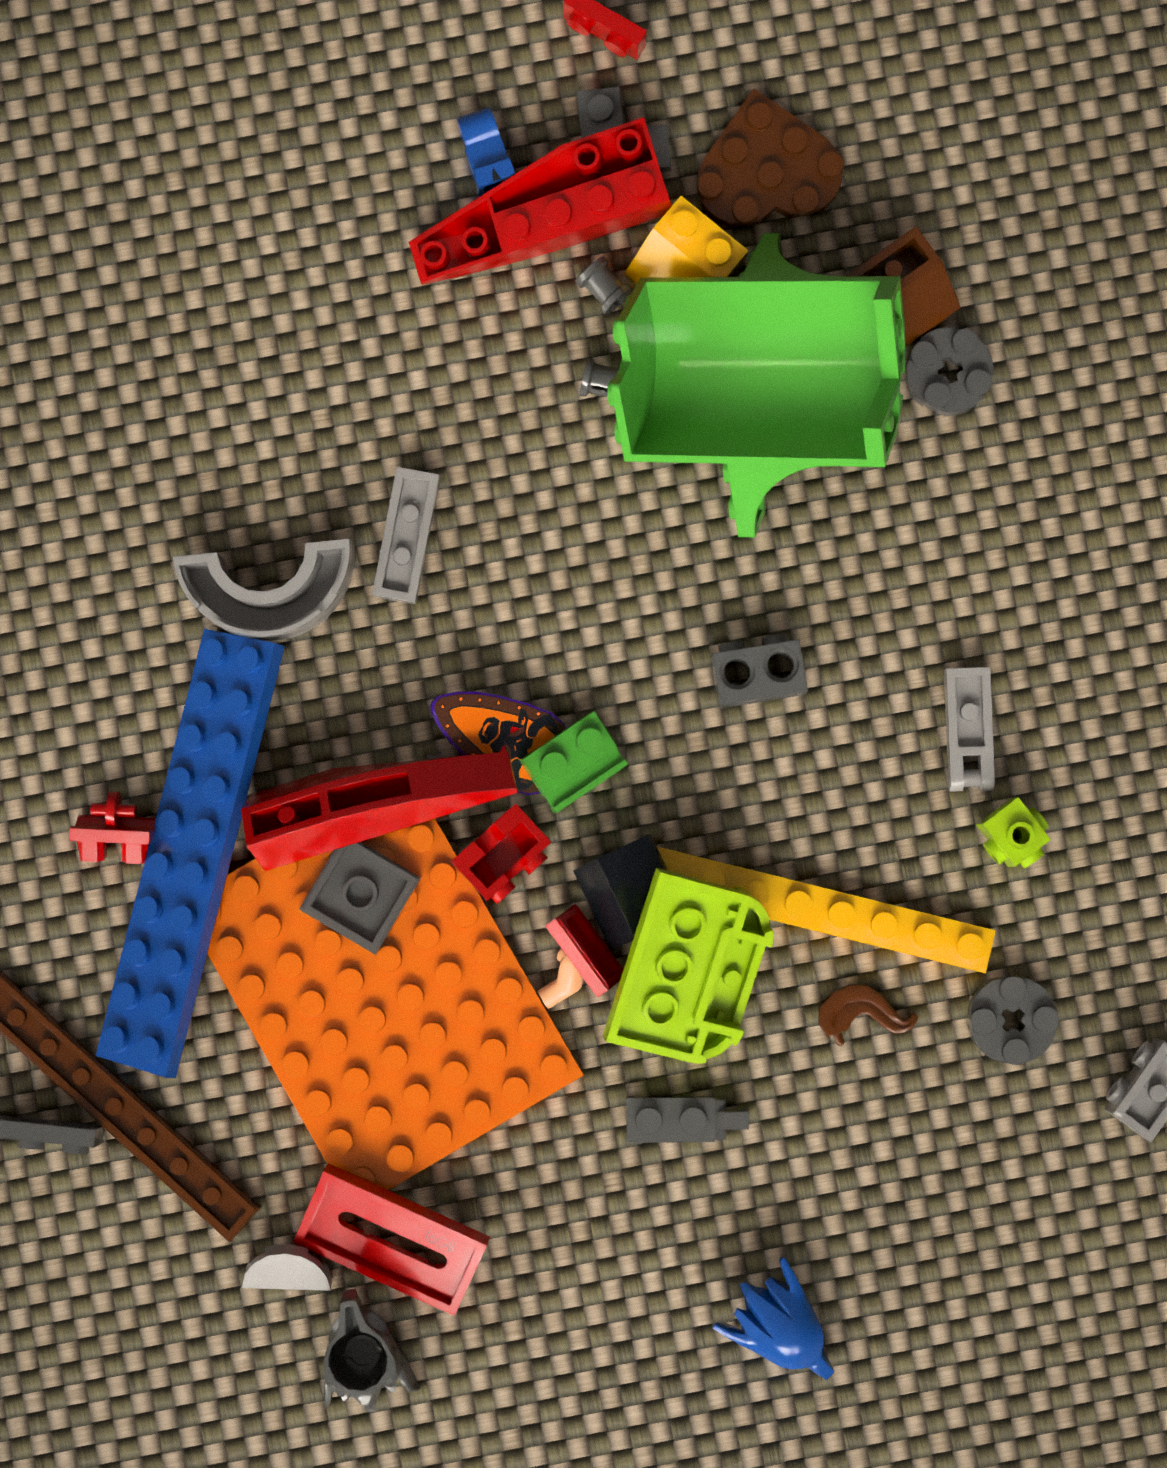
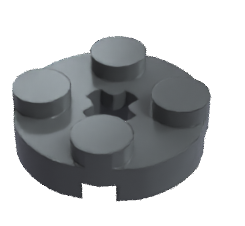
M944 327L933 330L924 335L910 352L905 367L907 389L915 402L922 407L924 405L929 410L936 411L935 414L956 416L966 413L979 403L991 387L994 371L992 357L986 345L970 329ZM943 361H950L952 365L959 367L960 372L956 374L955 382L950 383L947 377H939L938 370L943 368Z
M1006 976L991 979L974 993L969 1003L968 1029L973 1043L984 1055L1002 1063L1021 1065L1038 1058L1051 1045L1055 1037L1056 1028L1059 1025V1016L1055 1010L1052 998L1042 986L1028 978ZM1007 1009L1008 1011L1015 1012L1019 1009L1023 1015L1020 1018L1022 1026L1019 1030L1011 1028L1005 1031L1002 1026L1006 1021L1002 1016L1003 1011Z

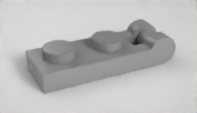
M990 667L946 668L944 670L948 791H963L964 787L977 786L980 791L994 790L995 771ZM963 756H978V768L964 769Z

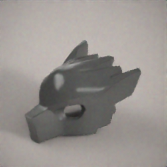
M356 1289L344 1290L340 1302L339 1317L331 1328L324 1357L323 1406L328 1407L333 1392H337V1395L341 1396L342 1401L353 1397L364 1406L366 1411L373 1412L375 1411L382 1387L384 1386L389 1393L395 1392V1382L398 1377L407 1391L417 1392L420 1390L415 1374L401 1353L386 1321L380 1315L362 1307Z

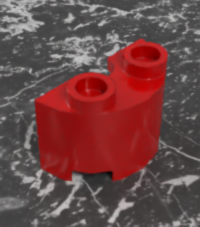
M515 803L451 862L486 901L492 898L498 904L516 888L511 880L524 869L530 875L548 858L543 850L551 841Z

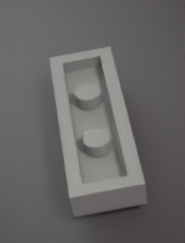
M396 467L372 591L373 597L416 605L441 478L439 474Z

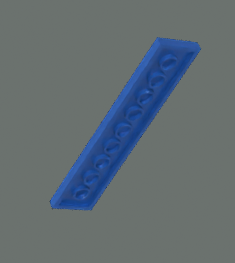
M204 629L154 824V837L149 845L96 1052L98 1057L165 1078H176L242 818L241 808L246 802L285 646Z

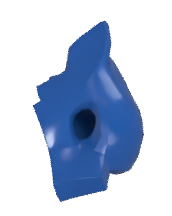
M781 1257L779 1263L786 1280L785 1284L774 1277L764 1281L767 1289L753 1286L745 1281L741 1283L740 1288L744 1296L746 1310L737 1308L734 1312V1315L741 1324V1329L726 1322H715L712 1327L730 1340L754 1351L781 1368L803 1369L808 1367L815 1374L827 1380L834 1373V1369L823 1350L824 1335L821 1324L785 1257Z

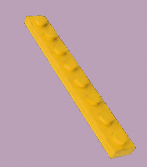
M657 846L668 871L730 888L735 886L741 887L761 903L768 914L769 920L986 973L996 930Z

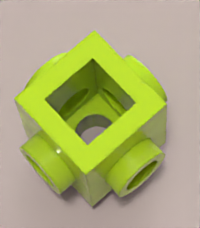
M1019 797L1009 799L976 824L987 839L983 843L987 853L998 865L1004 862L1007 867H1016L1018 864H1021L1023 868H1027L1045 854L1041 847L1051 840L1045 833L1049 826L1043 816L1034 807L1027 809ZM1014 829L1019 834L1017 843L1013 839Z

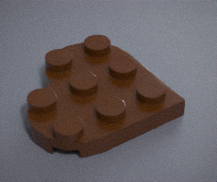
M753 89L705 156L697 175V194L701 200L702 209L714 222L728 228L750 226L754 223L760 224L774 211L789 218L809 216L816 212L819 214L834 201L842 183L844 160L837 152V149L823 135L756 89Z

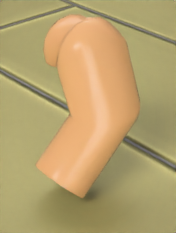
M562 949L557 953V960L560 962L557 979L537 990L548 1009L579 991L583 985L584 979Z

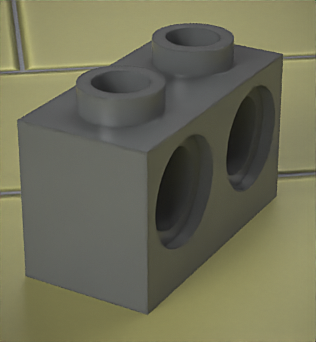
M780 634L761 638V646L745 648L744 641L718 645L719 652L712 653L710 656L718 709L805 695L808 692L800 641H788L787 634ZM775 655L785 657L791 665L789 676L785 678L774 677L768 670L769 658ZM732 662L744 665L748 672L747 681L742 685L729 683L724 676L726 665Z

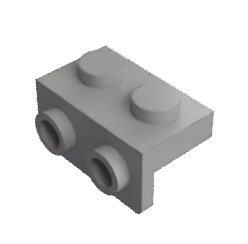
M1154 1038L1151 1043L1146 1041L1138 1048L1132 1058V1063L1135 1066L1126 1079L1120 1077L1111 1086L1106 1095L1109 1103L1104 1108L1105 1111L1149 1142L1153 1141L1167 1121V1042L1158 1038Z

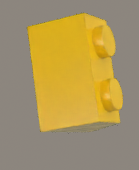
M680 196L652 229L625 271L624 276L635 285L640 278L735 277L745 265L749 250L684 197Z

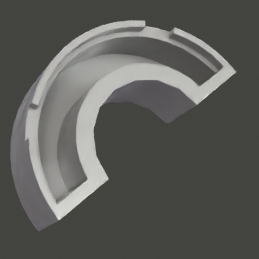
M350 538L305 543L304 560L296 575L282 587L269 591L247 590L236 584L229 575L225 559L217 552L173 557V563L178 581L185 595L207 619L233 635L263 641H280L310 631L327 619L337 608L347 592L352 579L355 546Z

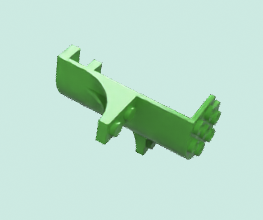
M763 233L755 250L750 251L748 265L745 271L739 274V277H648L638 280L631 295L627 296L620 316L616 317L613 323V339L615 344L620 345L622 359L620 368L615 378L609 381L607 389L608 403L610 406H614L617 419L615 423V440L618 444L622 445L625 462L723 464V479L725 483H730L731 489L729 516L731 519L736 520L738 537L753 538L756 537L765 515L766 493L788 475L820 466L886 467L901 417L903 395L900 394L901 373H905L906 363L905 322L900 276H829L808 272L795 267L783 258L780 233Z

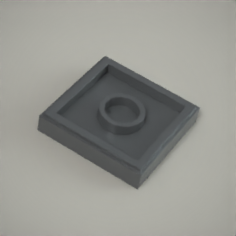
M358 842L333 851L299 910L376 955L411 894L420 882L421 877L362 842Z

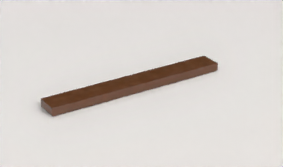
M0 971V1033L230 1243L258 1212L261 1206L7 974Z

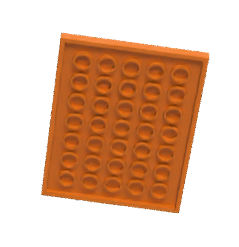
M436 818L361 841L376 852L421 877L420 882L411 894L376 955L299 910L334 850L268 871H264L258 861L254 859L228 874L207 953L326 1163L386 1190L392 1189L584 1076L479 892L452 864L451 861L457 854Z

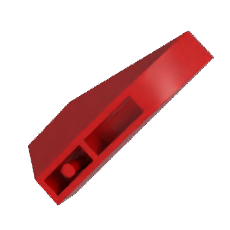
M643 117L560 145L409 241L408 243L421 284L438 282L523 261L663 217L672 207L645 118Z
M498 752L332 768L252 793L242 806L241 813L246 846L264 871H268L518 793L509 753Z

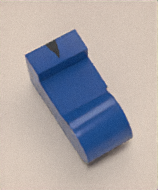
M489 107L456 118L465 147L464 152L479 196H482L516 173L507 155L497 124Z

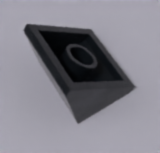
M651 834L573 870L610 950L633 941L655 870L659 868L668 871Z

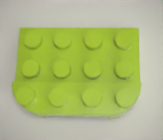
M656 868L602 1035L604 1040L609 1043L696 1064L706 1063V1059L721 1054L732 1044L737 1046L744 1033L740 1024L765 947L772 948L774 940V930L771 928L768 914L761 903L741 887L735 886L730 888Z

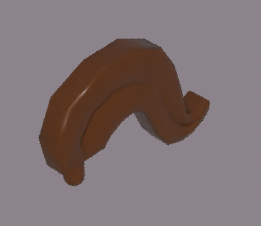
M848 984L831 992L819 1006L818 1025L828 1038L833 1036L836 1044L843 1046L845 1041L841 1032L848 1030L852 1021L862 1014L869 1015L883 1028L894 1034L905 1033L911 1030L916 1024L918 1016L915 1013H911L909 1017L901 1018L887 1000L868 985Z

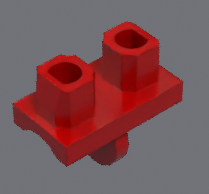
M110 791L107 795L106 804L92 803L91 815H78L75 826L69 828L70 841H77L82 862L104 861L107 857V843H121L122 862L127 864H143L146 861L149 845L154 837L156 818L136 817L137 806L122 804L121 793L119 791Z

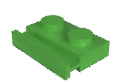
M594 711L589 712L519 760L541 795L546 798L553 813H558L628 765L627 761L618 752V747Z

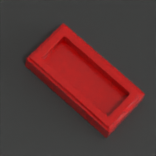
M576 904L545 926L597 998L620 981L624 969Z

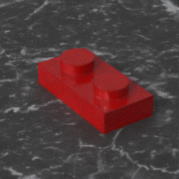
M564 0V18L574 31L584 36H588L591 33L603 40L605 47L612 53L620 57L629 55L638 60L646 47L647 30L595 0Z

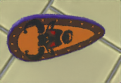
M455 691L440 694L432 700L430 709L435 722L449 743L463 756L508 752L518 793L525 795L541 794L519 760L566 729L565 724L551 712L529 703L477 691Z

